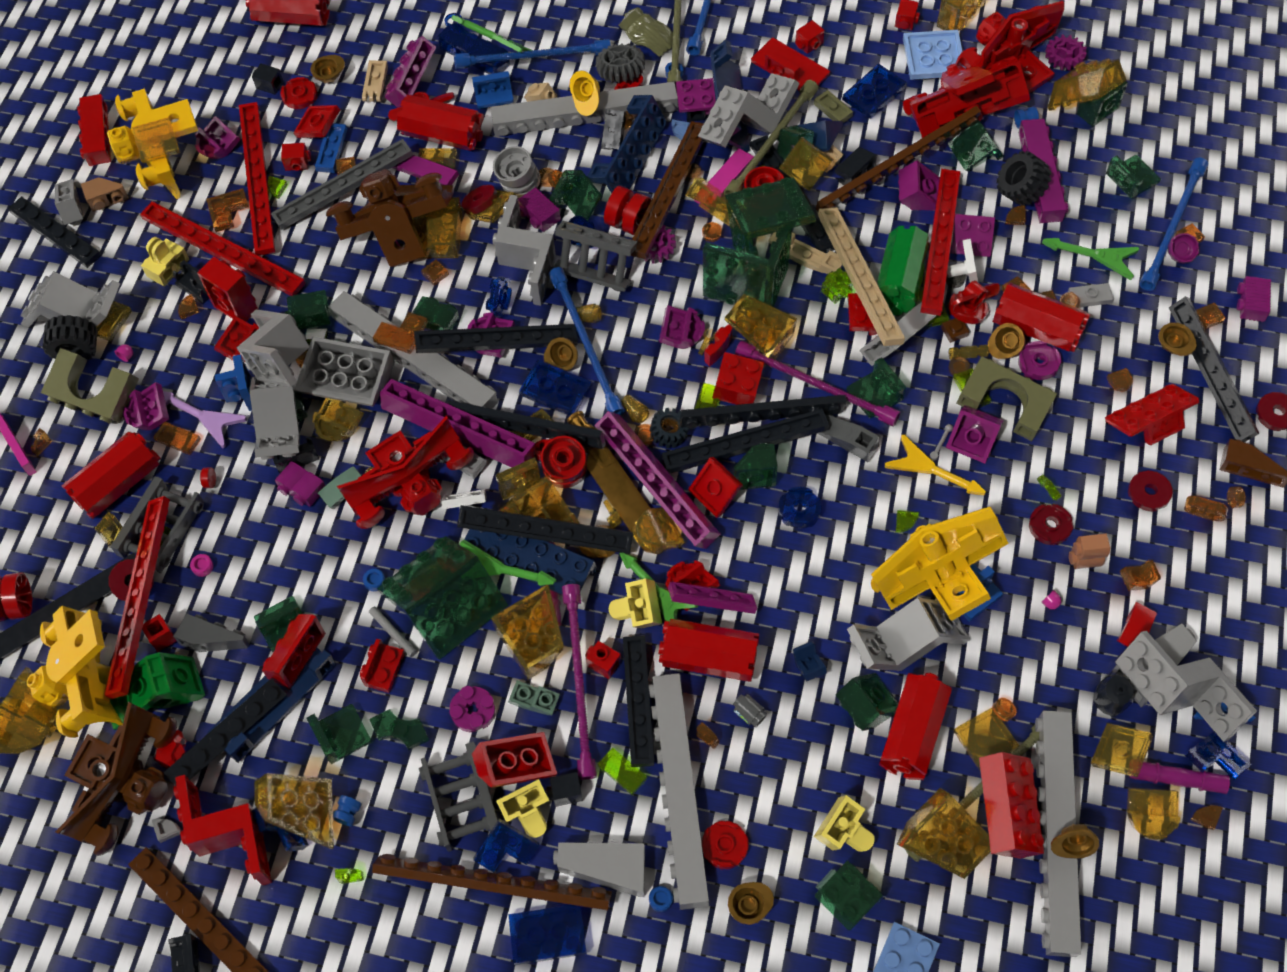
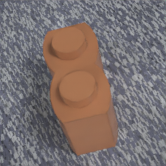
M1107 534L1086 535L1077 538L1076 542L1073 543L1072 550L1069 552V562L1071 565L1073 564L1074 569L1103 566L1105 557H1108L1110 553Z

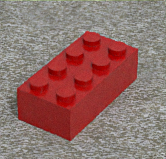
M1005 752L980 757L979 762L991 854L1014 858L1044 854V839L1041 834L1040 813L1036 798L1037 790L1034 784V768L1031 758Z

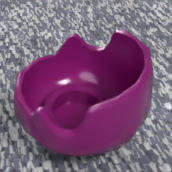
M1188 233L1178 234L1169 242L1168 254L1177 263L1185 264L1191 262L1199 254V243L1194 236Z

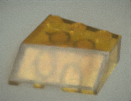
M1107 58L1100 62L1094 60L1087 64L1081 62L1075 65L1074 70L1054 82L1048 110H1055L1061 104L1063 107H1067L1077 101L1082 103L1098 99L1125 82L1127 79L1119 59L1110 60V58Z
M452 197L446 208L411 218L427 252L426 256L420 259L459 258L462 208L459 197Z
M746 294L741 296L724 319L763 354L774 360L793 337L797 318Z
M549 585L541 587L491 617L494 629L528 680L547 669L564 649Z
M266 773L254 781L255 806L266 822L329 849L334 848L332 779Z

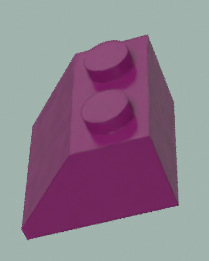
M918 160L900 169L898 180L900 202L911 210H935L940 177Z
M964 405L960 410L946 448L986 463L1004 420Z

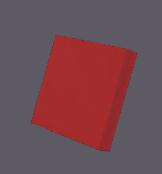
M337 105L309 106L293 134L297 138L325 137L339 114L340 108Z
M711 457L688 490L718 518L721 517L743 484L719 461Z

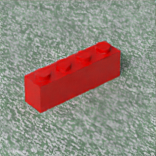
M102 94L79 98L80 106H77L81 119L78 120L81 134H79L82 148H80L81 157L86 159L89 166L111 162V149L107 135L109 130L107 104Z

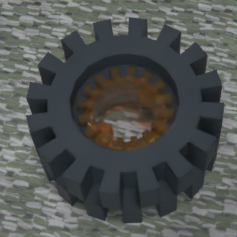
M665 408V412L661 409L658 413L654 414L650 426L651 438L654 437L653 441L655 443L660 442L659 446L662 447L663 444H666V448H669L670 445L676 448L677 444L680 446L685 441L688 428L680 427L681 411L677 414L675 413L676 409L673 408L672 411H669V408ZM667 425L672 426L674 429H672L669 432L665 428H667Z

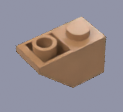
M100 177L81 183L86 201L93 212L129 199L123 185Z

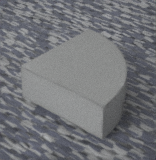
M164 818L152 820L157 839L160 843L180 835L182 831L171 820Z

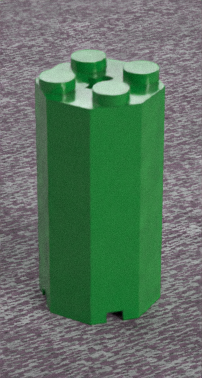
M898 226L889 233L877 285L892 314L896 316L907 313L917 305L930 243H928V234L917 226H910V229Z

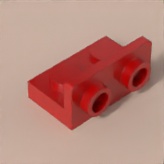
M376 639L374 645L372 644L369 648V658L366 665L364 664L360 670V677L364 686L390 693L405 655L404 649L385 645L381 639Z

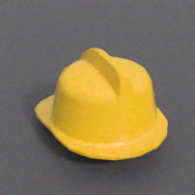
M577 71L570 79V91L577 111L581 115L589 116L598 108L600 86L598 81L588 72Z

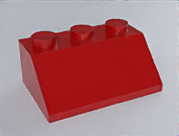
M298 614L296 619L290 622L285 636L277 642L275 651L263 664L262 672L267 679L270 680L272 678L277 684L289 690L291 689L326 634L315 615Z
M544 732L479 742L472 753L478 776L491 788L557 775Z

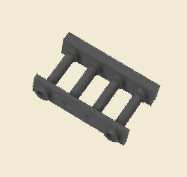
M562 221L557 226L555 235L563 239L561 260L558 259L551 267V270L556 267H562L568 276L610 287L615 291H626L631 284V280L624 278L626 258L631 256L636 250L637 241L567 221ZM571 240L582 244L579 265L569 262ZM590 245L600 249L598 270L587 267ZM608 251L616 252L619 255L616 276L605 273Z
M155 476L110 547L121 558H125L129 552L137 554L138 545L134 543L138 536L141 535L148 501L165 496L171 502L184 506L185 509L180 517L170 513L166 516V521L174 524L168 535L162 534L161 542L163 544L158 553L155 569L158 573H162L163 569L169 565L171 556L195 517L202 511L204 501L197 492H194L191 499H187L167 491L168 487L163 479Z
M474 741L465 744L467 752L463 753V756L430 767L425 757L421 758L420 776L422 781H427L440 827L437 837L440 846L445 845L448 852L453 851L450 843L451 840L480 830H490L493 837L502 834L488 785L478 776L472 757V753L476 748ZM463 765L472 766L473 773L469 774L470 777L435 788L432 775ZM473 786V788L478 786L480 794L476 795L475 799L441 810L438 797ZM478 807L479 809L484 808L486 816L482 817V820L447 832L444 822L445 818Z

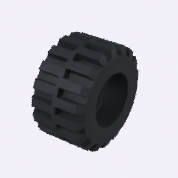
M1020 151L1019 154H1013L1011 158L1006 159V163L1002 164V169L998 172L997 188L1000 190V193L1022 206L1025 204L1030 205L1032 201H1038V198L1044 195L1043 192L1048 189V183L1051 181L1049 177L1051 170H1049L1048 164L1029 151Z
M60 315L53 317L44 326L42 348L45 354L56 359L60 348L90 360L96 354L97 327L92 322H89V320L79 316Z

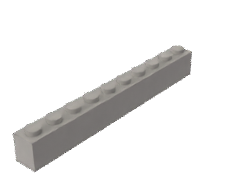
M667 82L599 92L598 108L589 116L581 115L577 111L572 96L490 107L495 136H504L605 121L606 109L625 111L627 113L626 118L637 117L638 114H629L626 109L634 95H653L662 113L678 111L675 83Z
M343 291L328 306L334 320L374 347L389 350L396 362L455 402L490 409L497 405L496 391L491 386H485L475 375L470 376L460 365H454L443 354L439 355L436 352L416 353L413 334L409 335L400 325L391 323L384 314H378L369 304L365 305L360 302L359 298L354 294L350 295Z
M680 673L652 676L653 684L649 685L650 698H655V706H651L652 718L658 722V727L654 728L655 742L660 741L661 747L660 750H656L658 764H663V772H659L660 786H665L666 794L662 795L663 809H668L669 817L664 818L666 832H671L672 839L667 841L669 855L674 856V864H670L671 879H676L677 888H673L674 903H679L680 910L709 907Z
M1042 711L1039 718L1035 720V730L1039 732V741L1037 740L1036 754L1040 755V764H1037L1036 773L1037 778L1041 780V787H1038L1037 799L1041 801V811L1039 810L1044 839L1043 859H1040L1039 863L1040 873L1044 875V883H1041L1040 896L1044 898L1045 907L1041 909V922L1045 923V933L1042 934V948H1046V955L1077 957L1081 955L1077 858L1059 857L1051 850L1052 840L1061 834L1063 828L1076 824L1072 712Z

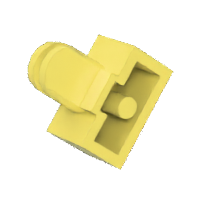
M153 237L146 245L150 256L144 260L141 267L148 278L165 287L173 278V271L179 272L181 269L180 263L183 260L188 262L189 257L185 249L167 238L163 241L160 238Z
M641 579L625 583L627 597L615 599L609 604V613L612 618L617 620L631 618L633 627L646 628L662 624L654 580Z
M539 779L496 801L507 823L518 818L525 833L532 838L541 837L545 833L547 824L539 807L550 801Z
M847 795L838 797L813 836L832 851L841 849L843 844L847 843L856 851L863 852L869 850L874 844L872 832L858 822L866 809Z

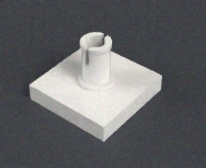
M971 239L963 240L966 260H964V263L948 266V278L966 274L969 276L970 283L974 280L978 282Z
M482 489L443 496L441 500L442 508L459 507L460 509V505L472 506L473 504L484 503L487 498L486 490Z

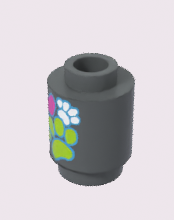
M741 694L733 703L735 706L733 712L749 726L753 725L756 728L767 716V713L764 711L765 708L749 694L745 697Z

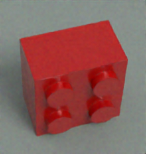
M724 352L712 398L735 405L754 403L764 362Z

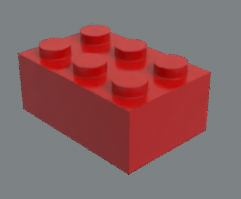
M212 257L197 272L213 307L231 319L237 316L247 322L252 317L251 313L256 309L258 310L255 303L256 299L250 291L251 287L245 280V274L239 269L234 270L225 260L220 261L216 257Z

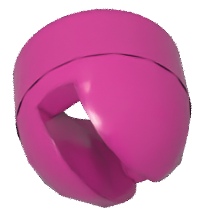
M122 344L115 350V354L121 360L128 362L133 355V349L127 344Z
M1053 590L1041 603L1048 609H1056L1061 604V597Z

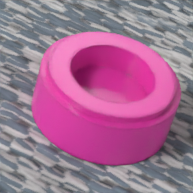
M199 554L190 562L191 570L199 577L207 576L214 567L213 561L206 554Z

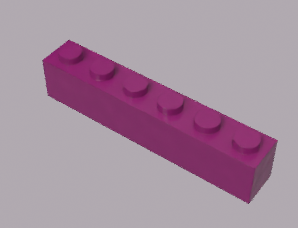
M1044 119L1022 120L1018 132L1022 151L1033 153L1046 162L1050 167L1049 170H1051V175L1049 176L1051 181L1048 183V189L1043 192L1044 195L1040 196L1038 201L1034 202L1039 223L1063 222L1064 216L1068 212V203L1064 201V187L1060 185L1061 176L1060 172L1056 169L1057 159L1056 156H1053V142L1049 140V127L1046 126Z

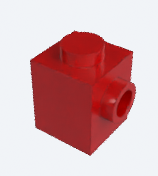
M911 0L900 1L895 20L896 28L912 31L914 23L918 24L920 13L917 12L919 2Z
M811 20L796 30L795 44L799 49L808 54L823 44L825 30Z
M305 143L282 144L281 160L285 171L308 170V162H311L310 150H307Z
M160 614L143 624L142 630L157 652L176 642L172 630Z
M599 640L594 646L591 645L585 654L587 666L607 679L611 678L622 662L620 653Z

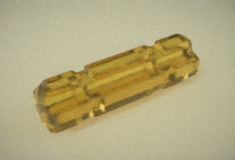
M977 345L960 347V349L953 347L948 350L950 360L958 359V357L960 359L977 358V355L979 357H987L989 354L988 345H979V347Z

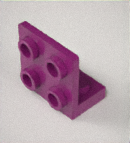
M713 78L676 82L680 113L705 110V115L710 114L711 109L716 103Z
M955 214L951 253L965 255L963 240L971 239L974 256L990 257L995 217Z

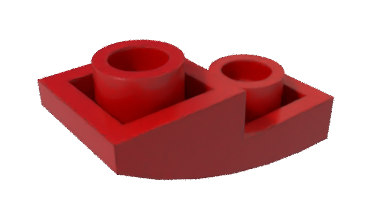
M731 324L718 329L715 333V344L712 343L705 349L704 362L709 367L728 348L733 332Z
M1135 602L1117 642L1128 647L1141 632L1147 631L1149 633L1157 613Z

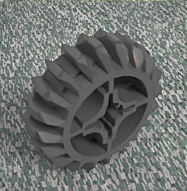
M623 43L620 45L615 44L614 46H608V49H602V52L598 53L596 69L600 77L605 79V81L626 83L628 80L633 81L634 78H638L639 74L643 73L645 57L641 49L636 48V45L630 46L629 43L623 45Z

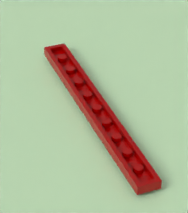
M257 102L239 105L254 251L259 256L276 253L259 106Z
M941 168L920 313L941 316L961 171Z
M153 201L140 214L143 220L220 260H225L228 264L292 297H295L306 284L303 278Z
M165 496L148 501L104 696L110 699L128 695L141 630L168 514L170 499Z

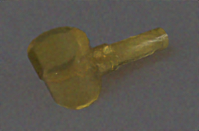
M709 328L703 333L705 338L698 352L699 355H703L709 342L715 339L716 332H714L713 337H707Z
M605 500L603 503L610 514L606 519L610 526L615 528L621 523L620 514L613 510L608 500Z

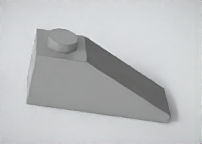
M73 179L55 184V205L64 225L69 223L73 225L83 219V211Z

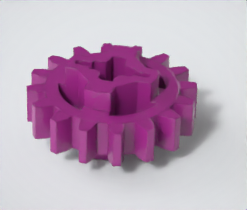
M1062 34L1061 38L1055 36L1054 40H1049L1045 51V58H1049L1048 63H1054V68L1060 66V70H1063L1066 67L1068 71L1071 67L1077 69L1078 65H1082L1085 60L1087 47H1083V41L1078 42V37L1072 39V36L1069 35L1068 38H1065L1064 34Z
M662 226L647 258L644 259L645 262L651 259L652 263H655V260H659L661 263L662 258L668 260L669 254H674L676 241L675 234H672L671 229L666 230V226Z

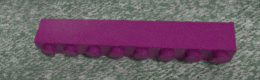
M393 379L380 391L381 409L430 431H433L442 419L447 416L463 446L471 447L474 451L522 473L527 470L534 460L535 443Z
M608 411L594 425L598 430L603 431L604 438L695 547L706 549L720 535L718 530L619 414Z

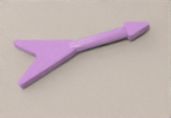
M163 391L166 405L171 404L197 417L222 448L226 447L223 428L247 421L244 415L201 411L175 398L172 392Z

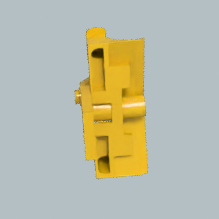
M145 88L132 92L133 97L121 100L120 96L117 95L115 105L121 118L128 121L127 118L135 116L131 128L121 126L107 132L111 148L118 162L121 164L139 159L140 154L144 152L147 157L146 164L149 167L142 169L140 163L136 166V176L141 186L149 190L148 187L161 183L167 187L176 199H179L180 191L174 179L175 175L164 142L198 131L188 99L154 109Z
M987 507L939 523L919 526L914 533L910 534V539L871 574L873 577L871 579L872 589L877 593L881 592L891 610L930 589L951 621L990 600L991 597L970 565L1009 544L998 522V517L994 514L991 507ZM965 591L962 595L956 596L957 593Z
M62 605L53 614L54 621L52 623L42 622L40 626L41 640L46 646L50 647L46 665L41 666L34 674H30L27 679V686L31 689L32 697L40 703L52 707L63 705L69 700L70 709H59L56 714L58 731L69 738L78 737V732L86 724L112 722L123 726L121 719L110 703V698L104 696L111 667L100 663V651L105 645L101 631L102 621L98 617V612L89 609L84 613Z

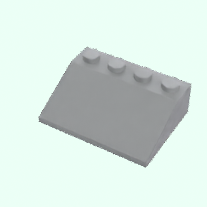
M312 337L294 391L373 407L380 396V391L389 381L395 361L389 350Z

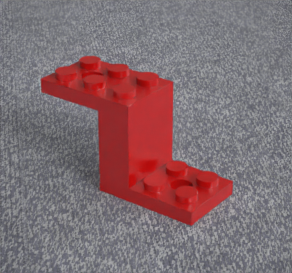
M185 775L175 777L177 786H174L173 789L175 798L179 800L180 808H177V815L179 821L183 824V830L180 832L183 844H186L190 851H193L199 857L242 845L243 850L247 851L248 859L245 860L247 873L251 874L254 880H257L262 886L271 884L272 880L261 819L251 805L246 803L202 816L198 788Z

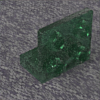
M979 120L948 142V146L965 171L970 170L987 156L991 157L994 155L997 160L1004 156Z
M1137 155L1125 161H1122L1118 156L1111 158L1106 174L1131 199L1158 184L1161 180Z
M564 170L549 200L554 205H567L582 224H586L602 195L582 170Z
M325 290L287 297L288 311H285V314H289L295 319V325L299 330L331 324Z
M881 357L875 361L872 373L847 386L846 390L848 393L859 397V399L861 398L876 406L884 407L887 405L892 407L904 399L906 386ZM860 407L868 416V418H873L874 416H876L874 412L872 413L871 411Z
M353 704L342 708L324 719L319 720L315 713L306 718L330 764L339 761L372 742Z
M848 860L815 894V897L847 930H852L876 903H880L886 897Z

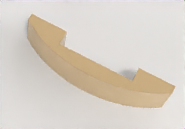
M780 226L769 238L768 242L778 251L809 269L837 275L843 267L838 254L830 250L826 254L795 239L794 233Z

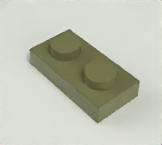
M828 90L814 99V105L832 121H842L844 123L853 117V111Z

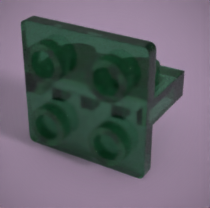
M293 596L254 616L255 623L272 652L275 651L277 642L285 636L290 622L295 620L298 614H303Z

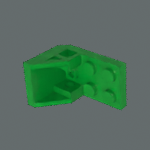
M158 652L145 656L135 664L128 695L110 699V703L122 723L124 722L128 702L148 710L149 708L167 709L202 699L205 693L194 657ZM112 723L113 730H117L119 725Z

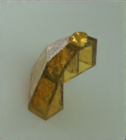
M547 475L526 487L498 510L580 524Z
M25 667L8 695L0 704V753L19 754L42 743L45 737L51 738L57 728L54 725L57 707L40 703L32 697L31 689L27 686V679L30 674L34 673L28 667Z

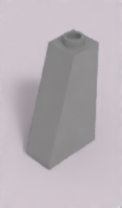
M922 302L897 320L905 337L904 342L936 317V315L920 313ZM876 336L859 351L868 363L873 366L901 345L883 346L879 336Z
M1183 624L1178 625L1155 640L1177 666L1197 642L1193 632ZM1144 658V659H1143V666H1144L1145 669L1148 670V668H1149V667H1148V664H1149V663H1148V661ZM1116 665L1112 672L1125 677L1131 683L1133 691L1136 693L1134 699L1142 708L1147 704L1148 700L1121 668Z
M558 843V850H554L553 863L557 865L560 873L637 897H644V843Z

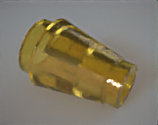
M594 303L576 307L581 321L590 323L601 321L602 311L600 305Z
M631 395L623 397L621 402L631 420L637 423L646 421L649 417L648 407Z

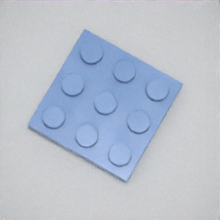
M958 30L903 34L910 80L941 78L942 73L947 71L946 67L955 64L958 56L962 53Z

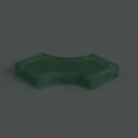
M389 709L369 719L379 741L383 739H396L401 741L408 750L429 741L420 718L402 720L396 717Z

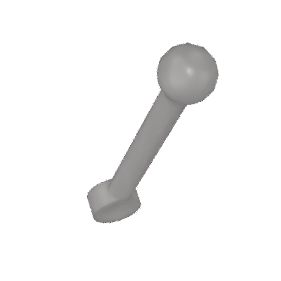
M951 424L945 426V432L935 451L930 453L931 460L935 461L938 459L940 448L949 432L953 430Z

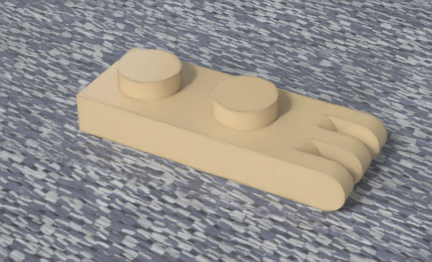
M369 60L362 101L367 102L368 96L370 102H374L375 96L377 102L382 101L388 69L387 61Z

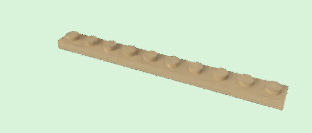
M838 208L819 209L818 217L883 346L904 344L905 337Z

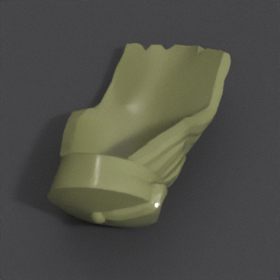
M639 7L625 13V17L618 25L634 44L646 46L658 57H661L663 53L672 48L673 32L664 23L653 19L649 14H644L643 10Z

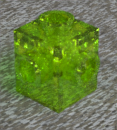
M838 268L835 272L831 271L825 277L821 292L836 304L841 298L848 297V293L853 291V284L847 272Z

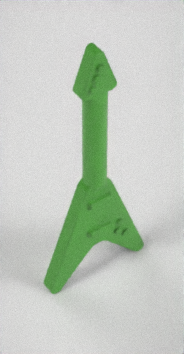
M452 15V20L466 28L496 40L520 53L522 51H532L469 20Z
M1046 238L1042 241V244L1054 251L1060 249L1093 257L1096 261L1129 280H1132L1134 277L1122 260L1138 253V247L1094 250L1062 242L1059 238Z
M462 540L460 542L462 548L474 561V566L465 571L460 576L461 579L500 575L503 573L536 581L539 586L550 585L556 582L555 578L543 571L536 573L504 565L501 561L468 541Z
M620 553L627 569L631 568L640 579L653 580L636 562L637 558L635 556ZM655 582L659 608L666 621L677 619V611L679 609L698 608L699 605L672 602L669 590L660 587Z

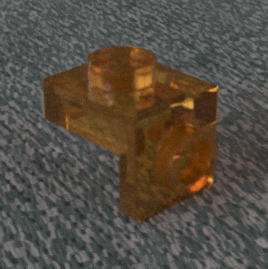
M1148 560L1141 566L1124 567L1119 571L1128 591L1148 589L1161 579L1153 560Z

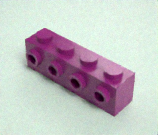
M424 36L409 42L406 47L407 53L401 57L399 61L401 64L394 71V78L386 87L387 92L384 97L397 108L401 107V101L407 95L413 96L436 49V46Z

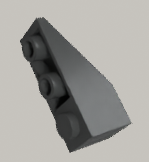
M826 414L829 430L819 432L818 434L862 460L869 462L879 447V436L862 426Z
M186 614L173 636L180 645L197 652L245 649L250 646L243 632L236 629L230 631L218 622L212 624L198 614L195 616Z

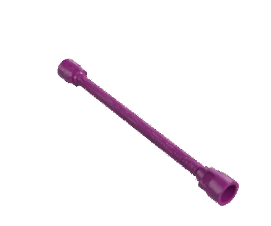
M740 341L736 348L735 355L764 362V364H768L770 367L805 381L810 385L812 384V386L821 390L824 389V391L835 396L845 395L846 401H850V403L872 413L874 412L879 417L878 420L894 427L899 419L900 411L887 405L884 407L876 406L830 384L828 385L826 382H821L817 378L761 354L756 350V346L745 341Z
M568 584L562 586L563 603L567 605L570 617L580 748L582 751L580 759L577 760L579 780L597 778L595 759H592L589 751L588 725H586V702H584V679L581 665L579 623L577 620L578 604H581L580 585Z

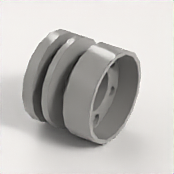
M513 146L503 149L493 161L494 174L509 196L516 195L520 198L533 188L539 186L541 177L539 170L529 152L524 148Z

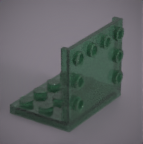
M794 177L783 178L773 183H764L754 188H744L742 191L725 195L734 249L751 285L758 284V275H761L759 263H756V258L759 255L752 238L816 222L815 214Z
M785 218L783 225L778 226L776 232L777 240L771 243L769 259L706 242L703 247V296L771 315L789 269L793 220Z
M447 536L437 539L432 547L420 552L415 560L403 565L399 572L392 577L386 578L382 585L377 588L382 596L409 617L435 657L439 660L508 606L478 557Z

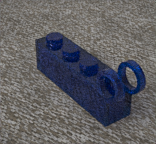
M450 13L445 17L444 21L447 27L438 35L441 50L453 56L454 54L469 53V55L474 56L508 53L504 48H500L490 41L484 40L476 34L465 30L462 24L448 23L452 15L462 18L460 14ZM497 60L485 63L476 62L472 66L488 74L504 72L510 65V60Z

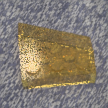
M941 788L907 821L897 842V845L963 879L991 852L989 834L948 792Z

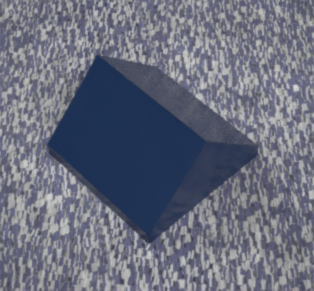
M820 121L795 125L796 133L804 130L811 134V153L825 152L830 150L843 126V122Z

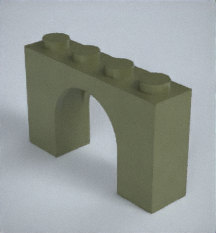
M60 348L41 393L48 396L47 400L59 405L61 401L65 403L64 407L76 411L77 408L82 409L81 413L90 417H94L96 414L100 416L99 420L111 424L112 421L120 423L124 416V407H127L130 402L128 396L135 390L139 378L131 373L112 367L101 392L93 398L82 399L78 392V381L87 359Z
M981 356L956 404L962 407L966 405L977 409L986 393L993 389H1007L1015 393L1023 405L1022 415L1013 432L1032 441L1057 393L1048 387H1043L1033 382L1030 378L1023 377L1013 370L995 363L991 359Z

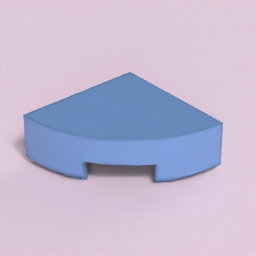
M672 119V131L677 138L682 140L690 123Z

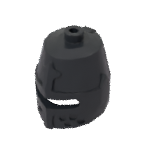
M1112 673L1096 686L1093 700L1101 712L1111 717H1116L1132 704L1136 693L1133 691L1131 683L1125 677Z

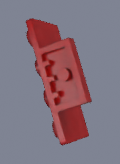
M771 38L751 58L752 63L770 74L773 73L799 82L797 90H800L807 80H813L819 86L830 75V70L775 38Z
M1170 384L1136 402H1132L1120 410L1114 411L1105 417V422L1130 437L1144 431L1145 443L1151 446L1184 429L1183 411L1198 404L1199 398L1174 384Z

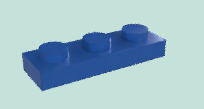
M333 123L321 144L315 164L316 171L335 173L347 133L346 124Z

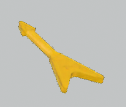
M901 435V441L907 457L886 462L884 466L887 469L935 474L967 489L968 494L984 496L986 493L976 481L972 480L969 482L937 467L905 435Z

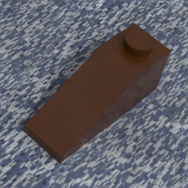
M1229 439L1223 449L1219 470L1282 488L1286 486L1287 471L1253 445L1244 443L1241 440Z

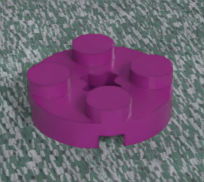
M1033 341L1025 345L1018 358L1019 368L1024 373V376L1031 380H1046L1054 377L1061 363V356L1054 346L1052 349L1043 341ZM1036 358H1040V360H1044L1045 362L1041 364L1037 363Z
M464 686L451 700L450 716L455 725L462 731L476 732L475 730L485 729L492 723L495 717L494 700L490 693L483 688ZM476 705L478 711L468 714V707Z

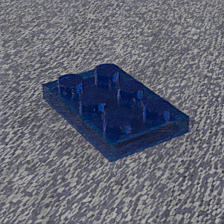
M878 63L843 94L842 100L871 119L906 88L907 82Z
M537 360L521 386L519 395L571 416L579 410L592 387V381Z
M567 905L508 914L514 965L587 954L581 906Z

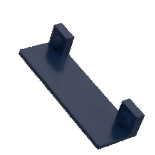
M725 39L710 52L716 101L725 85L742 90L740 68L738 64L730 60L733 57L731 42ZM740 120L728 143L748 152L750 149L747 125Z
M653 95L633 96L626 109L629 114H638L611 163H594L586 177L590 183H605L611 194L617 186L631 188L667 124Z
M469 529L464 539L501 561L504 565L536 573L540 571L547 573L555 578L556 582L550 585H541V587L563 595L562 586L568 584L580 585L581 592L588 575L594 577L597 570L593 560L543 540ZM461 546L459 551L465 555H468V553ZM527 580V581H529V582H532V583L538 585V582H536V581Z
M316 648L290 690L278 684L287 695L248 730L233 737L228 742L224 751L239 763L336 666L332 656L326 650L322 652L319 648ZM264 676L228 713H226L207 732V734L213 728H215L220 722H222L228 715H230L236 708H238L244 701H246L252 694H254L260 687H262L269 679H267V677Z

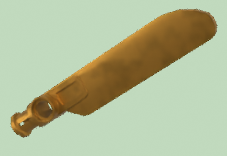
M582 411L573 413L567 419L568 424L598 430L592 424H588ZM606 444L603 449L582 445L585 452L589 453L586 463L588 471L629 531L633 532V536L640 547L648 553L658 550L661 543L659 521Z

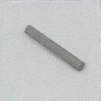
M375 606L369 610L374 619L410 657L417 653L416 649Z

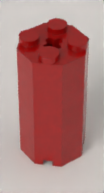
M246 0V7L249 8L252 21L326 26L330 16V10H327L326 5H330V0Z
M407 95L401 101L400 106H403V110L398 111L397 130L402 135L468 151L474 150L477 142H481L483 138L481 124L484 115L477 110Z
M1009 283L1000 299L999 307L996 309L992 322L999 325L1013 323L1019 326L1025 335L1066 351L1075 352L1090 314L1084 310Z
M128 431L61 486L82 510L84 509L91 519H94L160 465L158 461L161 458L153 449L150 450L145 446L147 442L139 433L136 434L135 432Z
M677 619L665 620L663 626L664 637L663 641H660L658 652L660 655L659 663H662L663 667L752 682L759 643L758 633Z
M913 673L907 674L879 763L889 773L897 775L898 771L904 773L903 778L909 780H924L952 691V688L939 681V677L935 674L925 673V676Z

